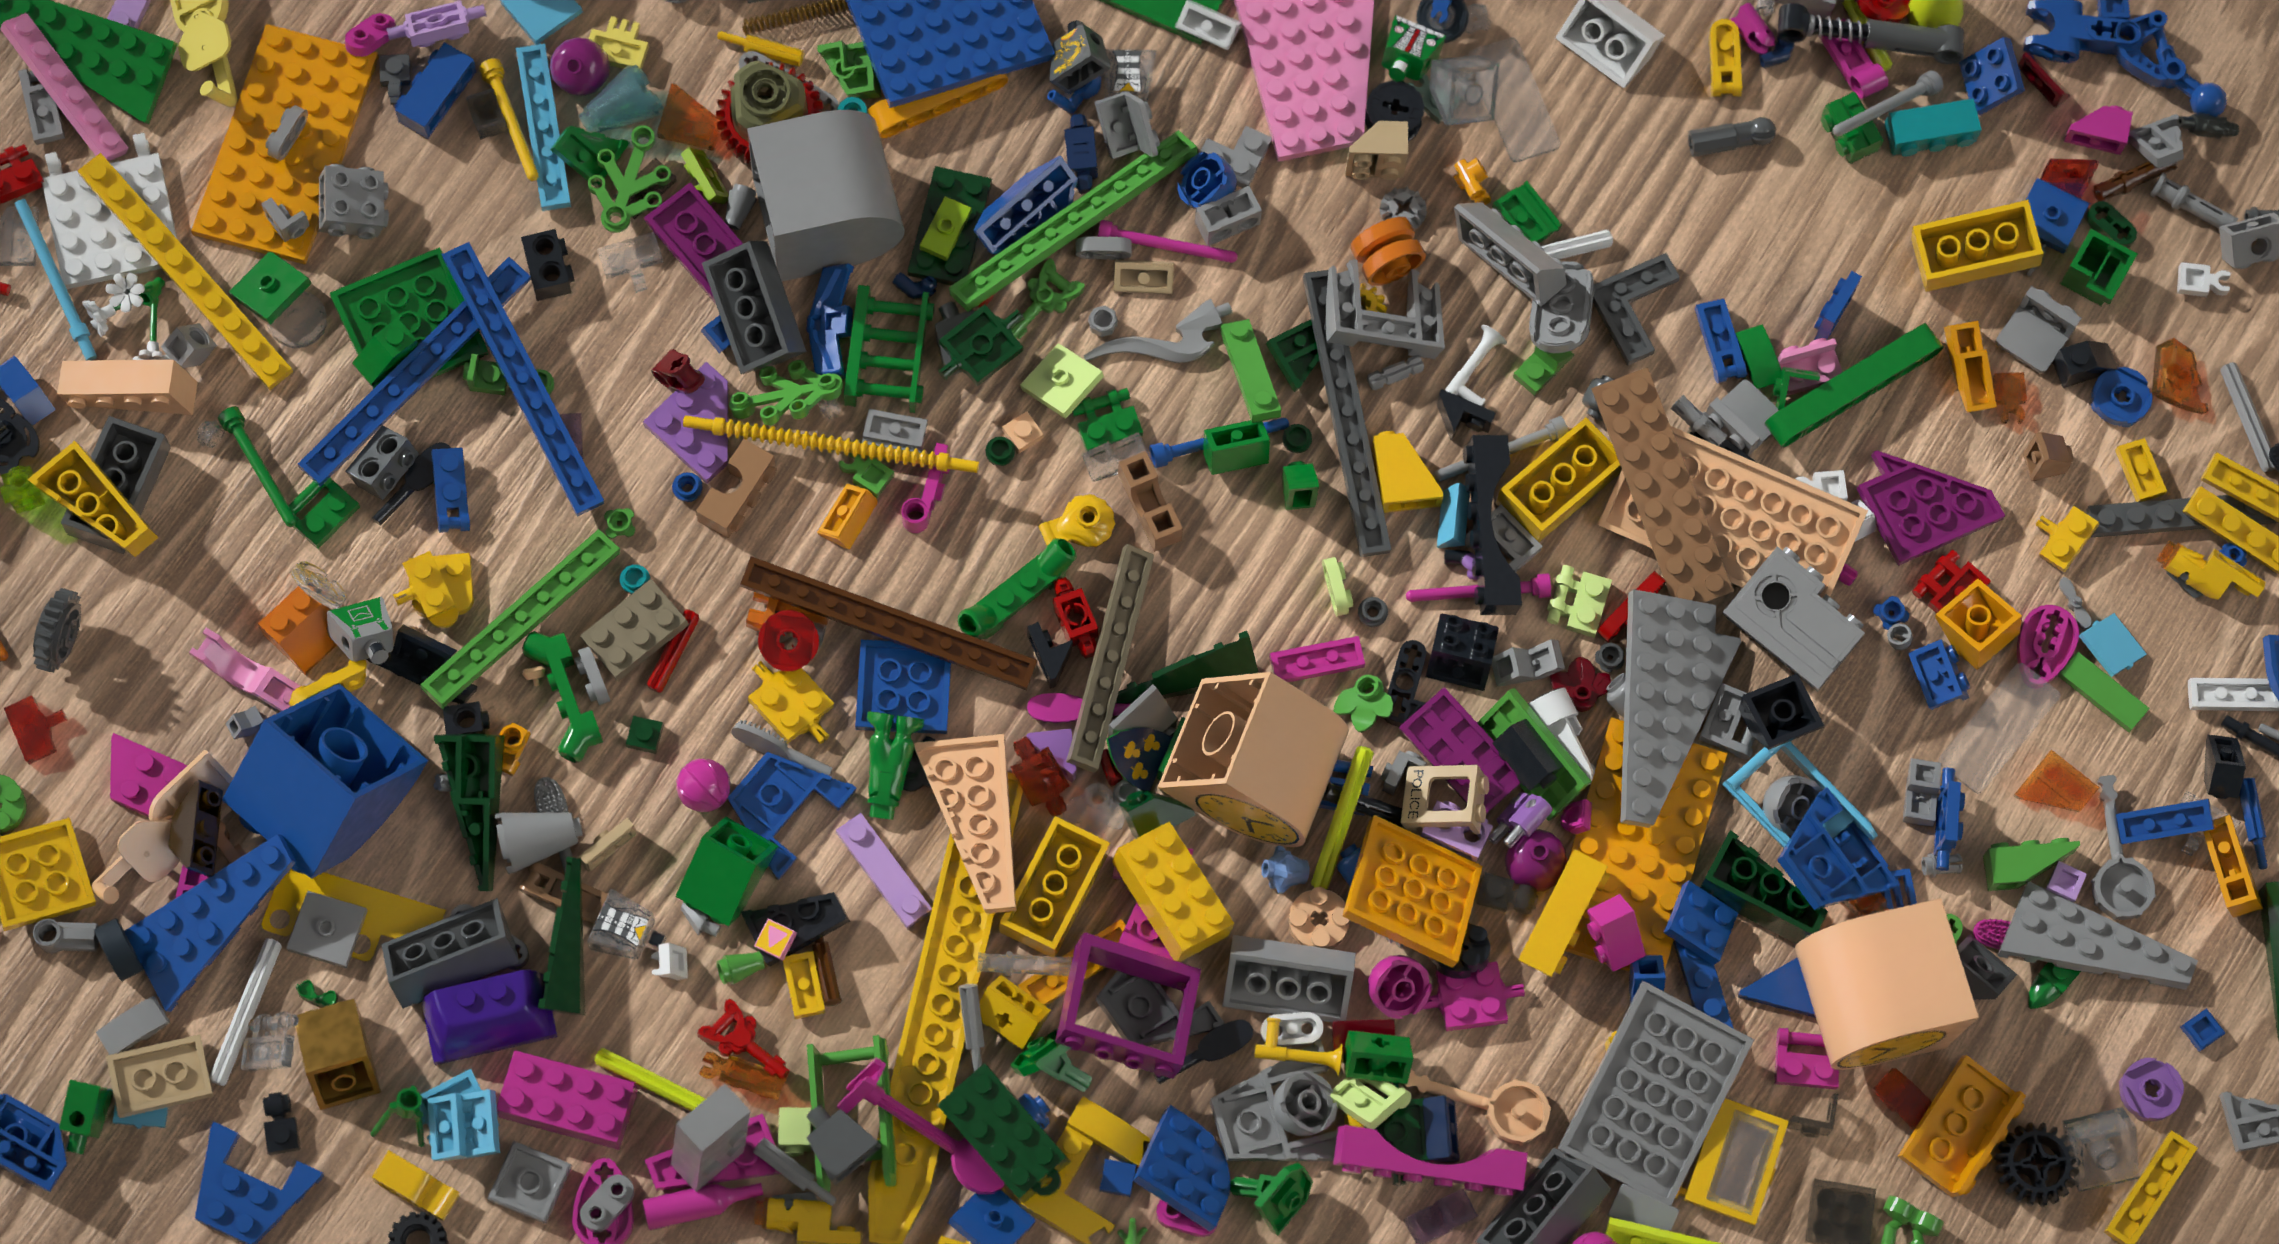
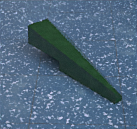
M434 735L435 744L439 746L443 759L441 763L442 768L447 773L452 790L450 795L463 838L466 839L470 851L469 860L471 865L474 866L479 882L477 886L478 891H493L497 844L496 825H498L495 814L499 813L505 735Z
M566 857L565 879L562 881L560 889L563 892L561 907H557L549 946L548 968L543 978L545 983L544 998L539 999L538 1008L585 1016L581 859Z
M2279 881L2265 883L2258 890L2263 907L2261 909L2279 1042Z

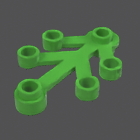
M646 125L637 126L631 133L634 149L624 177L615 162V155L612 150L602 149L597 154L599 166L606 169L618 191L615 203L608 194L605 179L601 175H593L588 180L589 191L597 196L604 209L601 213V223L607 231L612 233L626 230L632 217L647 210L653 211L662 204L661 195L655 191L647 193L644 199L627 206L630 196L655 184L667 185L672 178L669 167L660 165L653 172L636 180L645 152L652 149L655 144L654 131ZM644 137L649 141L646 144H640L638 140ZM608 155L611 157V160L603 162L601 158ZM660 172H666L668 174V176L664 179H660L657 177L658 173ZM596 181L602 183L600 188H594L591 185ZM656 198L659 200V202L656 205H651L648 203L649 199ZM613 216H619L621 218V221L618 223H613L611 221V218Z
M795 360L788 365L791 378L794 380L802 379L810 383L798 385L779 376L775 367L767 366L759 371L762 384L773 386L780 390L749 396L745 392H737L732 395L729 407L733 417L745 419L755 412L756 406L779 402L775 406L769 405L761 409L760 416L765 425L776 424L780 420V416L788 409H790L794 419H802L809 414V410L821 399L830 401L841 395L843 387L842 378L837 374L831 373L819 375L808 370L804 361ZM803 396H808L805 400L800 399Z

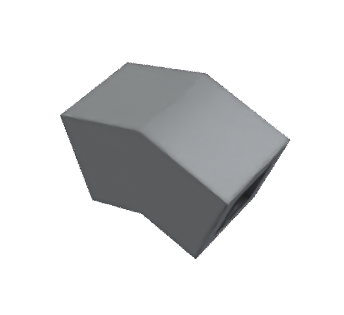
M253 706L243 712L233 714L226 722V726L235 740L258 732L263 719L257 707Z

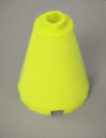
M1911 0L1909 2L1910 10L1907 18L1911 25L1931 28H1938L1943 25L1959 26L1964 14L1963 0Z

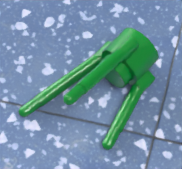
M416 1086L402 1089L398 1093L396 1102L389 1104L387 1111L371 1131L370 1135L372 1137L377 1135L393 1113H397L404 1119L413 1118L415 1120L419 1147L424 1146L423 1112L420 1110L422 1097L417 1091Z

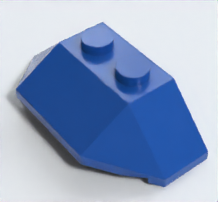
M1062 156L1050 160L1026 173L983 211L973 231L990 254L1000 253L1073 203L1074 190L1077 186L1078 178Z
M6 1093L0 1094V1167L36 1187L51 1192L67 1166L62 1131L59 1130L60 1124Z

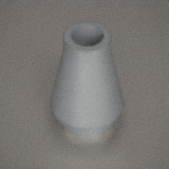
M734 184L733 189L729 190L724 220L729 228L740 230L742 223L756 203L757 199L755 196L757 192L752 188L741 184Z

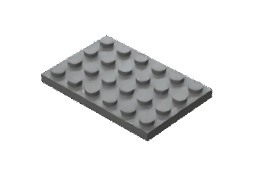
M1642 981L1557 1149L1593 1166L1595 1169L1623 1184L1672 1205L1754 1039Z

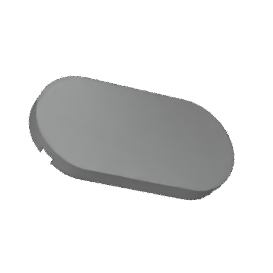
M1562 262L1566 269L1567 285L1542 307L1532 300L1529 331L1533 344L1542 351L1549 353L1571 351L1583 344L1589 335L1594 281L1589 269L1587 271L1583 265L1577 262Z

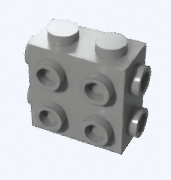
M341 164L325 166L319 176V232H326L331 236L357 235L361 239L378 237L383 227H387L389 212L384 209V200L388 197V183L384 182V171H375L371 167L346 168Z

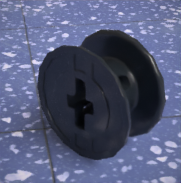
M1391 80L1379 84L1372 90L1367 99L1365 114L1367 130L1378 121H1408L1409 142L1418 134L1422 125L1424 101L1421 94L1412 85L1403 81ZM1391 111H1396L1398 114H1391Z

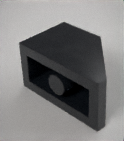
M2084 341L2062 348L2058 351L2052 362L2063 388L2098 378L2102 373L2108 370H2117L2118 368L2108 343Z
M2207 734L2204 782L2207 793L2219 799H2227L2228 797L2239 798L2246 764L2238 738Z

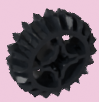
M2029 1122L2026 1125V1129L2021 1125L2016 1126L2014 1129L2015 1134L2008 1132L2005 1137L2006 1142L2002 1141L1997 1146L2001 1152L1994 1155V1159L2002 1163L1994 1168V1172L2004 1174L1998 1180V1184L2007 1182L2009 1187L2005 1191L2006 1194L2009 1195L2016 1191L2018 1193L2015 1199L2016 1202H2021L2024 1197H2027V1205L2031 1207L2035 1204L2036 1198L2039 1205L2045 1207L2048 1199L2051 1203L2055 1204L2059 1201V1195L2066 1197L2069 1194L2067 1187L2073 1188L2076 1184L2072 1177L2079 1174V1169L2071 1166L2079 1162V1157L2070 1156V1153L2075 1150V1145L2066 1147L2064 1142L2068 1139V1136L2064 1134L2060 1138L2056 1137L2057 1127H2053L2049 1132H2046L2047 1127L2045 1123H2041L2037 1130L2033 1122ZM2027 1142L2026 1158L2014 1162V1153L2017 1146ZM2042 1144L2049 1147L2055 1155L2047 1154L2043 1150ZM2035 1159V1162L2037 1164H2042L2044 1166L2038 1170V1167L2036 1165H2032L2030 1163ZM2060 1167L2057 1182L2052 1186L2046 1187L2047 1171ZM2018 1174L2028 1176L2032 1186L2024 1182Z

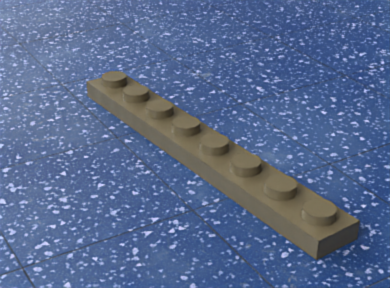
M1130 544L1125 545L1122 549L1066 760L1067 763L1093 773L1098 770L1109 724L1111 723L1154 554Z

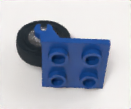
M1422 0L1417 9L1416 20L1418 25L1445 35L1444 43L1456 40L1464 33L1469 21V12L1464 0Z

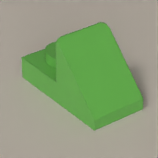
M1535 346L1534 353L1514 372L1513 378L1535 396L1574 357V353L1571 351L1549 353Z

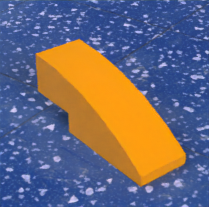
M1979 321L1944 327L1953 372L1966 412L1996 408L1987 349L1983 350Z

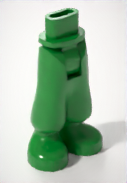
M868 711L867 721L875 728V732L869 740L868 797L870 798L867 801L871 803L869 817L893 820L895 807H899L897 801H900L907 769L914 751V742L911 739V735L913 732L924 727L925 719L897 715L896 734L894 740H892L890 732L895 715Z

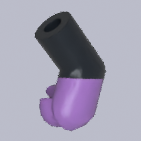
M1445 549L1444 564L1463 565L1468 569V578L1477 580V577H1474L1472 573V561L1476 558L1472 552Z

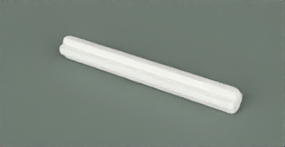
M267 938L263 943L209 1076L210 1081L214 1084L225 1086L282 948L280 942Z

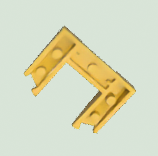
M1082 1096L1056 1143L1071 1161L1059 1172L1062 1181L1060 1188L1056 1193L1047 1197L1039 1196L1035 1193L1025 1203L1020 1202V1207L1082 1244H1091L1088 1237L1102 1228L1109 1234L1114 1230L1115 1225L1065 1194L1066 1190L1093 1144L1100 1146L1130 1164H1136L1138 1168L1143 1159V1143L1149 1144L1150 1138L1121 1118ZM1052 1179L1043 1187L1047 1186L1052 1181Z

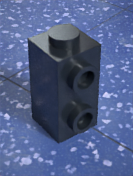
M1527 719L1511 725L1492 743L1498 750L1499 756L1509 764L1516 773L1520 783L1526 786L1529 791L1540 786L1543 789L1549 787L1558 779L1555 774L1564 767Z

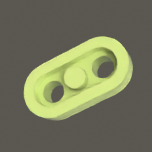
M1335 557L1323 559V573L1336 617L1349 614V608L1353 607V599L1350 589L1345 590L1342 581L1346 579L1344 565L1342 562H1337Z

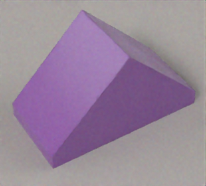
M1071 728L1032 732L1024 737V747L1071 783L1076 779V766L1066 762L1072 741Z

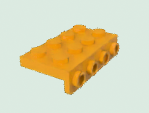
M1963 1055L1897 1157L1950 1197L1967 1195L1976 1184L1974 1178L1979 1170L1984 1169L1991 1161V1151L1994 1146L2001 1143L2008 1133L2006 1127L2012 1119H2015L2024 1108L2022 1102L2026 1094L2022 1091L2015 1092L1968 1055Z

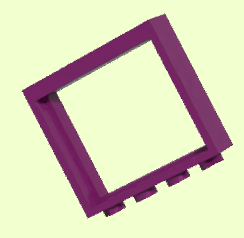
M1084 932L1075 945L1055 1043L1071 1047V1050L1074 1051L1081 1050L1094 1054L1102 1060H1113L1123 1063L1131 1069L1149 1071L1157 1077L1165 1076L1174 1079L1184 1064L1201 969ZM1087 962L1184 991L1172 1054L1075 1024Z

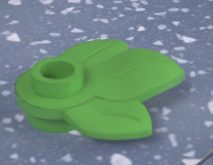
M1363 675L1356 681L1353 688L1341 692L1335 702L1333 711L1338 715L1351 714V720L1355 729L1358 732H1364L1374 725L1377 716L1382 718H1389L1391 716L1393 700L1390 695L1384 692V685L1378 677ZM1374 688L1372 692L1365 694L1367 689Z

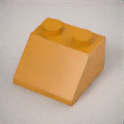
M1979 579L1975 580L1935 614L1936 620L1951 645L1953 644L1957 653L1976 670L2020 634L2022 615Z

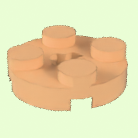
M1316 887L1299 895L1290 908L1288 920L1293 938L1300 945L1332 949L1339 945L1346 937L1350 923L1349 919L1342 917L1346 904L1345 901L1338 894L1323 887ZM1314 913H1323L1326 915L1325 921H1328L1325 926L1322 924L1315 926L1311 922L1314 920L1311 916Z

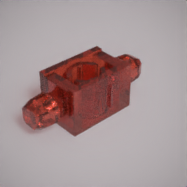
M1027 736L1014 741V750L1021 760L1010 766L1031 806L1045 802V807L1053 817L1066 812V803L1063 796L1059 794L1070 787L1049 747L1047 746L1035 751L1034 744Z

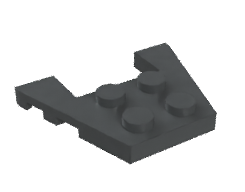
M1117 971L1095 1000L1123 1039L1145 1046L1175 1040L1180 1012L1161 985ZM1210 1001L1194 1009L1189 1036L1210 1032L1225 1024Z

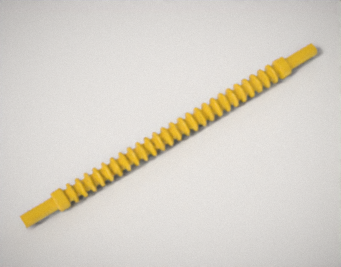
M685 415L683 419V427L712 431V434L716 436H723L725 433L727 437H731L732 434L735 435L736 439L743 436L746 440L751 437L752 441H756L759 438L761 443L768 440L769 444L776 441L777 445H781L784 442L787 447L790 444H794L795 448L802 445L803 449L809 446L812 451L815 448H819L820 452L827 449L828 453L834 450L837 455L844 452L845 456L852 453L853 457H857L860 454L862 459L869 456L870 460L877 457L878 461H882L885 458L888 463L891 460H895L896 464L903 461L904 465L910 462L913 467L916 464H920L921 468L928 465L929 469H933L934 466L938 471L944 472L952 469L978 473L979 470L978 461L950 457L949 453L940 452L939 455H935V452L932 451L930 454H927L926 450L920 453L917 448L914 451H910L909 447L902 450L901 446L894 449L892 444L885 447L884 443L877 446L876 442H872L869 445L866 440L863 443H859V439L851 442V439L847 438L844 441L841 436L838 439H834L833 435L826 438L825 434L819 437L816 432L813 435H809L808 431L801 434L800 430L793 433L791 428L784 431L783 427L776 430L775 426H771L768 429L765 424L762 427H759L758 423L750 426V422H746L743 425L741 421L734 423L733 419H730L726 422V419L721 417H715L713 420Z

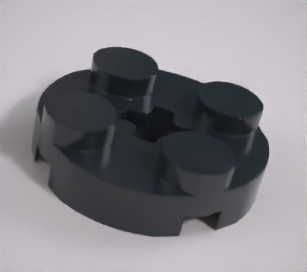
M1468 923L1462 945L1467 950L1461 951L1458 963L1453 968L1429 957L1430 961L1432 960L1436 965V970L1451 978L1464 979L1471 977V973L1477 970L1481 972L1485 969L1490 959V942L1487 937V931L1483 927Z

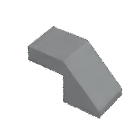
M1553 639L1530 649L1512 647L1493 656L1492 660L1496 686L1539 680L1565 669L1559 640Z

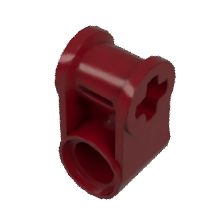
M670 349L651 369L652 375L662 385L685 394L693 393L699 389L705 380V376L700 371L695 370L690 364V358L686 354L679 353L674 349Z

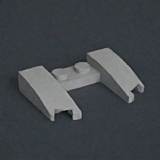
M1350 260L1346 264L1348 270L1338 274L1335 266L1330 267L1328 270L1326 294L1327 343L1353 347L1358 341L1407 348L1408 355H1417L1430 359H1436L1444 350L1440 286L1437 282L1430 290L1418 283L1419 271L1411 269L1408 272L1406 317L1361 309L1358 260Z

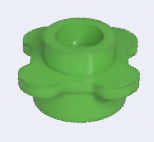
M629 508L608 510L604 514V519L607 521L608 526L605 531L606 536L610 539L621 535L626 537L633 536L635 534V527L632 526L633 511ZM621 521L623 524L618 526L617 522Z

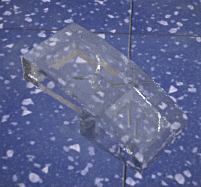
M1139 432L1114 444L1104 443L1082 454L1093 482L1118 475V464L1120 461L1147 451L1151 460L1142 435Z

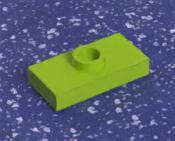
M945 196L920 244V250L947 261L972 212V208Z

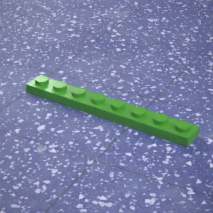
M598 529L421 683V690L443 709L620 554V548Z

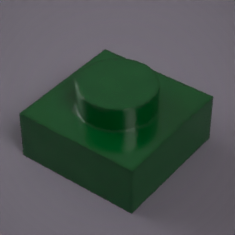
M633 716L626 748L656 754L664 727L663 722Z

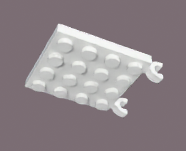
M145 133L133 135V140L138 157L110 164L177 238L159 153L150 154L149 143L146 140ZM57 152L45 154L50 176L43 178L44 182L42 184L61 278L66 289L112 280L113 276L117 273H121L126 277L129 273L139 274L162 269L79 176L77 171L63 173L61 160L58 159Z

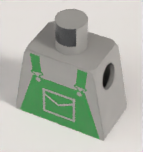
M383 597L327 611L328 635L351 661L356 662L370 658L373 664H381L387 660L388 653L393 650V627Z

